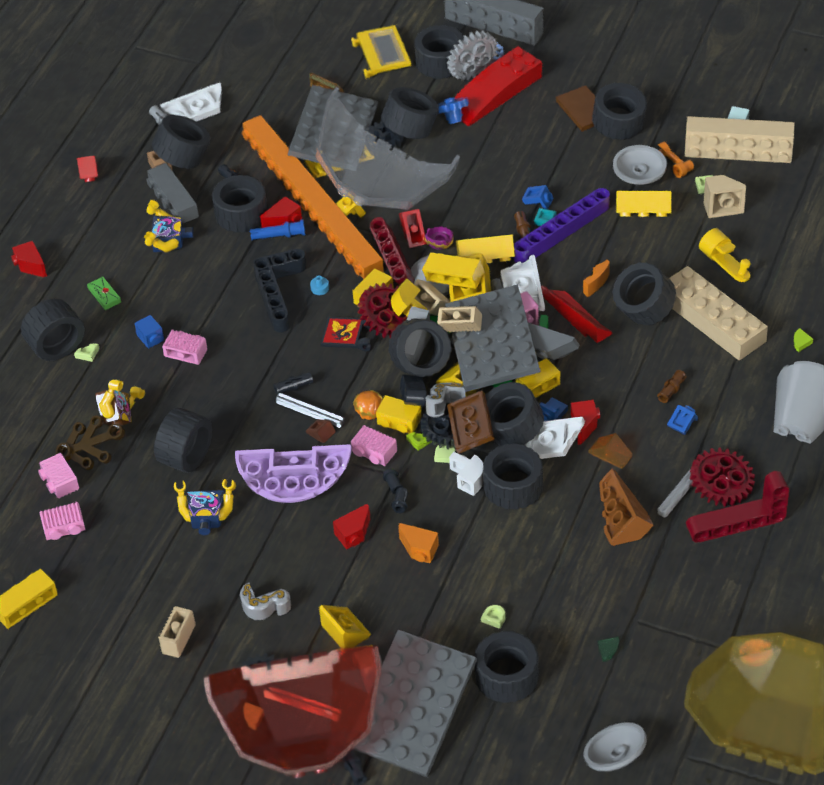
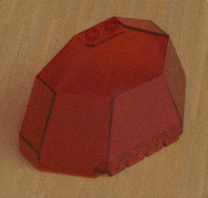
M369 645L331 650L329 654H327V651L313 653V662H309L308 654L291 657L292 666H288L287 658L270 661L271 670H267L266 662L252 664V669L248 666L206 675L204 676L207 700L241 758L283 774L292 775L293 778L306 776L305 772L314 771L315 774L327 772V768L335 765L371 732L381 673L378 646Z

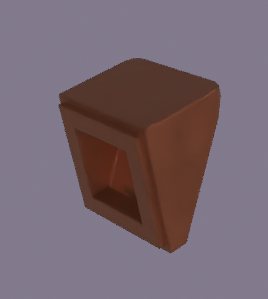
M317 419L306 430L307 434L322 443H325L336 432L329 420Z

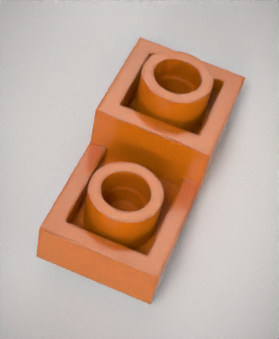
M606 260L601 264H597L593 268V275L583 280V294L587 297L599 290L608 279L610 261Z

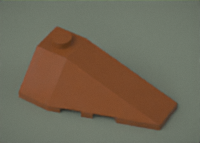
M611 469L599 482L601 501L604 502L605 508L602 511L603 517L606 518L604 533L609 543L614 546L640 540L650 530L653 523L648 513L614 469Z

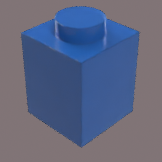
M151 315L134 323L137 336L148 349L164 341L162 327Z

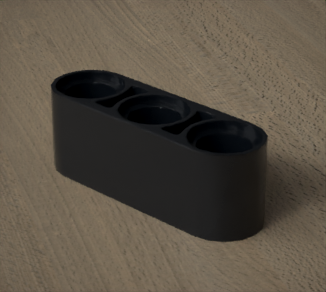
M402 374L400 392L404 404L424 407L426 388L422 377Z

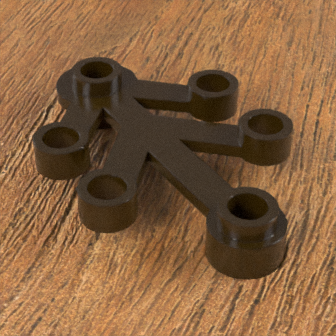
M93 416L90 419V425L87 430L85 424L76 422L73 425V431L67 442L57 446L56 455L61 453L66 462L73 460L81 464L82 468L91 470L94 467V461L88 457L83 458L76 454V452L84 450L97 457L100 462L107 464L111 461V454L93 446L110 439H122L125 435V429L121 425L114 423L109 426L107 432L92 437L96 429L102 427L104 423L101 417ZM84 434L81 441L75 444L78 436ZM107 454V458L103 460V456Z

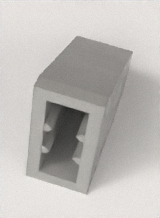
M412 306L407 320L413 318L430 320L429 310ZM415 330L406 340L405 354L409 362L414 365L417 364L431 337L428 331Z

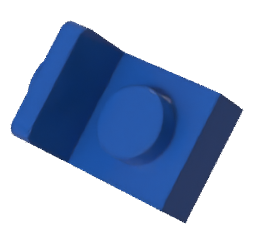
M542 185L528 187L522 200L525 205L540 203L543 209L547 210L553 200V196L547 186Z
M551 398L546 404L542 402L539 404L543 410L544 421L560 420L568 411V405L554 398Z
M678 405L667 425L685 435L693 420L697 421L698 417L693 408L687 405L685 407Z

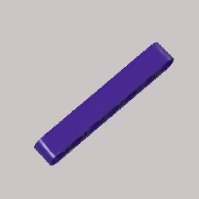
M605 188L596 189L514 244L515 263L519 261L524 263L529 260L531 255H535V258L606 212L610 206L609 191Z

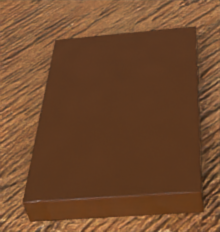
M586 85L556 97V102L581 131L594 127L592 114L595 96Z
M483 391L447 405L455 449L458 454L494 440L487 401Z

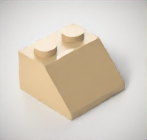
M724 175L705 177L704 206L708 218L744 213L745 184Z

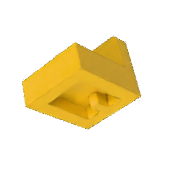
M349 193L336 203L346 216L350 213L353 215L356 213L362 218L366 214L361 205Z

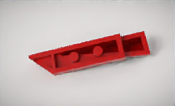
M543 285L541 286L543 298L585 337L589 335L596 343L612 335L609 329L600 324L566 291L550 290Z

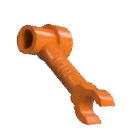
M666 142L658 144L661 147L659 151L675 163L672 169L677 178L685 176L687 172L694 169V164L691 160L682 161L671 151Z

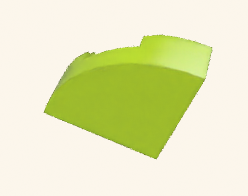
M799 328L794 335V347L800 352L813 343V338Z
M412 432L406 435V439L418 451L432 443V441L427 442L423 434Z

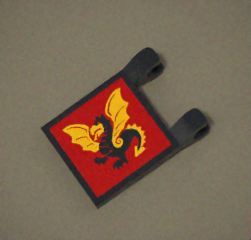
M328 317L320 345L323 347L358 348L363 351H370V339H360L362 328L366 321L360 320V318Z

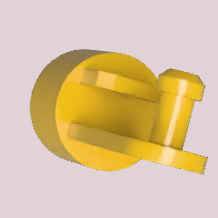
M718 228L708 231L702 237L699 249L711 260L717 262L735 280L747 282L750 278V272L747 268L750 267L751 262L748 259H742L739 263L729 254L734 251L736 246Z

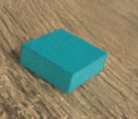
M539 208L534 219V225H543L557 216V212Z

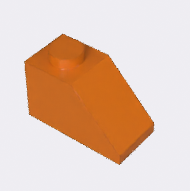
M400 523L398 526L399 538L410 557L419 562L431 563L439 545L438 533Z

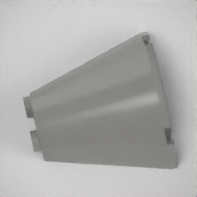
M797 361L793 365L784 366L777 377L774 432L782 436L793 434L797 440L811 444L824 431V365L810 361Z

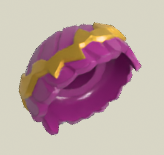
M442 226L428 228L425 235V242L436 250L447 249L454 239L453 232L447 227Z

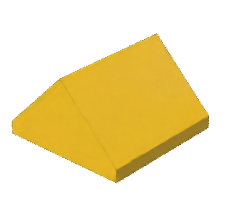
M320 606L321 625L344 652L370 637L371 633L348 607Z

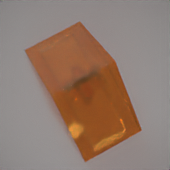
M616 433L599 437L588 450V453L621 469L632 457V452Z

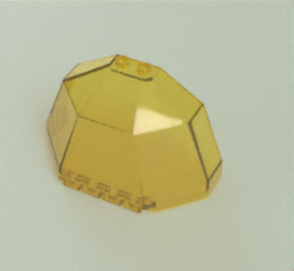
M781 632L730 637L693 670L687 684L684 707L715 745L726 747L727 753L741 757L742 753H745L746 759L762 763L763 759L767 760L766 765L779 769H784V766H788L787 771L803 775L804 771L814 775L824 771V645Z

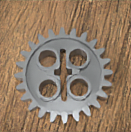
M476 31L475 35L471 32L469 37L464 36L463 41L458 40L459 44L454 45L455 50H450L452 55L447 57L449 59L447 62L449 65L448 69L451 74L457 79L464 80L466 78L469 80L471 76L475 78L476 74L481 73L487 66H490L491 61H495L493 56L497 55L498 43L488 32L482 31L479 33Z

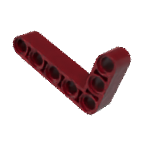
M780 471L770 472L764 479L762 499L690 517L685 524L692 540L697 543L781 522L785 519L787 513L789 487Z

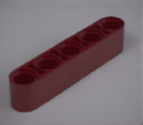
M377 217L373 219L370 223V229L392 278L399 286L406 278L414 284V277L392 229L383 218Z

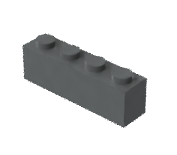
M167 163L147 170L148 178L146 180L149 187L154 189L156 197L162 200L164 208L169 210L170 215L182 218L183 223L199 217L197 204Z

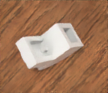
M453 452L449 457L450 469L459 473L457 475V486L459 489L475 496L483 485V463L476 455L468 459L464 455Z

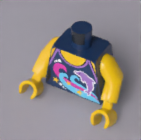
M151 200L147 207V213H155L156 215H153L152 232L148 231L144 236L146 239L145 244L147 246L152 245L153 252H169L173 249L182 248L183 238H193V227H183L182 218L174 217L162 209H157L159 204L155 200Z
M223 480L222 486L226 489V494L224 490L191 491L186 492V495H184L186 490L185 482L183 481L184 487L182 489H177L175 482L174 489L178 492L177 502L180 514L187 522H191L192 528L199 529V534H210V529L219 528L221 522L232 512V491L236 487L235 481L232 480L231 487L227 488V480Z

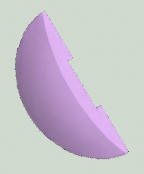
M352 445L314 446L312 450L275 452L274 449L235 451V459L240 475H242L251 490L272 501L293 503L314 498L333 486L348 465Z

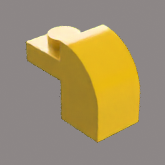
M407 278L391 297V306L398 316L404 313L408 317L412 306L428 310L415 299L421 290Z

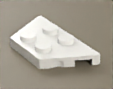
M217 83L160 104L161 110L169 115L186 116L195 121L220 113L221 84Z
M535 255L529 256V260L524 263L519 261L512 267L501 270L503 288L518 284L520 293L527 291L539 305L538 310L545 311Z
M583 417L545 421L538 435L533 440L527 442L525 446L537 452L540 459L565 456L584 426L585 420Z

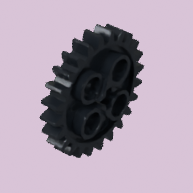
M447 405L444 415L440 417H430L423 413L421 432L423 437H426V441H432L433 446L438 443L439 448L445 445L448 450L450 446H453L455 449L453 433L450 435L451 423Z

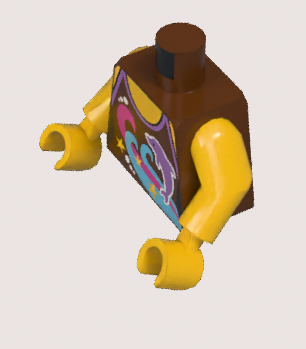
M111 380L108 384V390L95 393L100 416L105 425L110 426L117 423L124 427L123 425L131 423V408L135 404V398L142 399L145 391L136 386L132 387L129 398V394L121 392L123 381Z

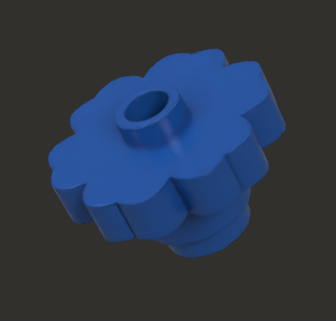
M455 97L445 99V102L438 104V113H444L449 124L460 122L463 116L461 108L469 105L468 98L455 99Z

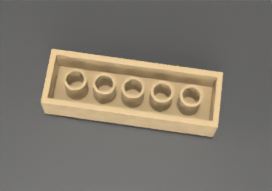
M687 116L685 157L791 163L794 122Z
M689 266L670 277L676 289V301L672 309L740 361L766 342L767 325Z

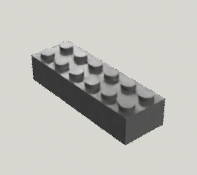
M445 0V19L531 45H535L543 35L542 7L519 0Z

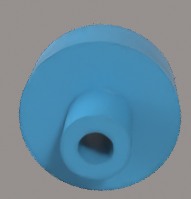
M316 276L310 282L311 291L316 295H323L329 290V282L322 276Z

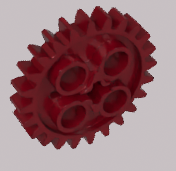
M384 282L381 286L376 283L374 287L370 285L367 290L365 289L359 298L360 302L357 307L360 308L358 313L362 314L360 320L366 321L364 326L369 325L370 332L376 330V335L382 333L383 338H385L388 334L391 338L392 332L399 324L407 320V316L404 313L398 316L391 306V297L399 286L394 289L390 283L386 287Z
M720 447L717 452L713 448L710 449L709 453L704 450L702 455L698 454L697 459L693 461L689 477L690 480H693L691 486L696 487L695 493L702 492L701 499L708 497V503L715 500L716 506L719 502H722L724 507L727 502L731 506H734L735 501L740 504L742 498L746 500L748 494H751L755 483L753 481L755 474H752L753 467H748L749 461L743 462V455L736 457V451L730 454L728 448L725 452H722Z

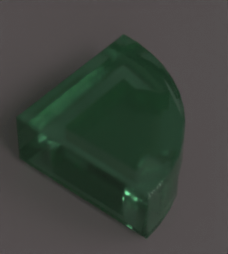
M618 637L598 641L603 662L611 659L618 650Z

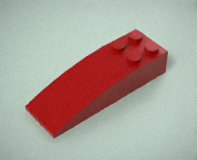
M518 46L493 62L455 96V99L467 97L469 102L468 106L461 108L463 114L461 122L469 127L542 78V61Z

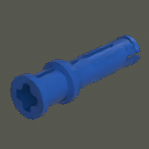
M303 219L300 222H285L284 225L250 229L252 240L284 235L288 238L291 235H306Z

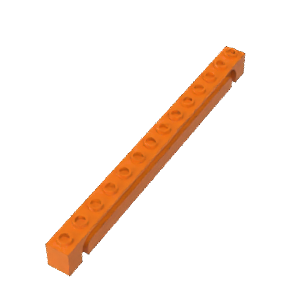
M260 115L243 122L242 135L244 139L248 140L253 150H257L260 158L267 162L269 169L273 170L277 179L281 180L285 188L291 191L294 199L301 203L303 210L309 213L312 221H316L321 232H325L328 240L335 244L337 251L340 254L342 253L347 263L354 267L356 274L365 279L374 269L384 272L383 259L297 157L288 155L289 148Z

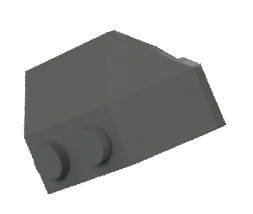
M528 323L536 355L542 359L550 358L555 360L564 358L580 346L572 336Z

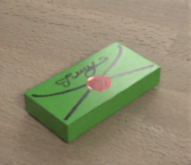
M104 277L87 284L89 291L105 310L121 303L120 297Z

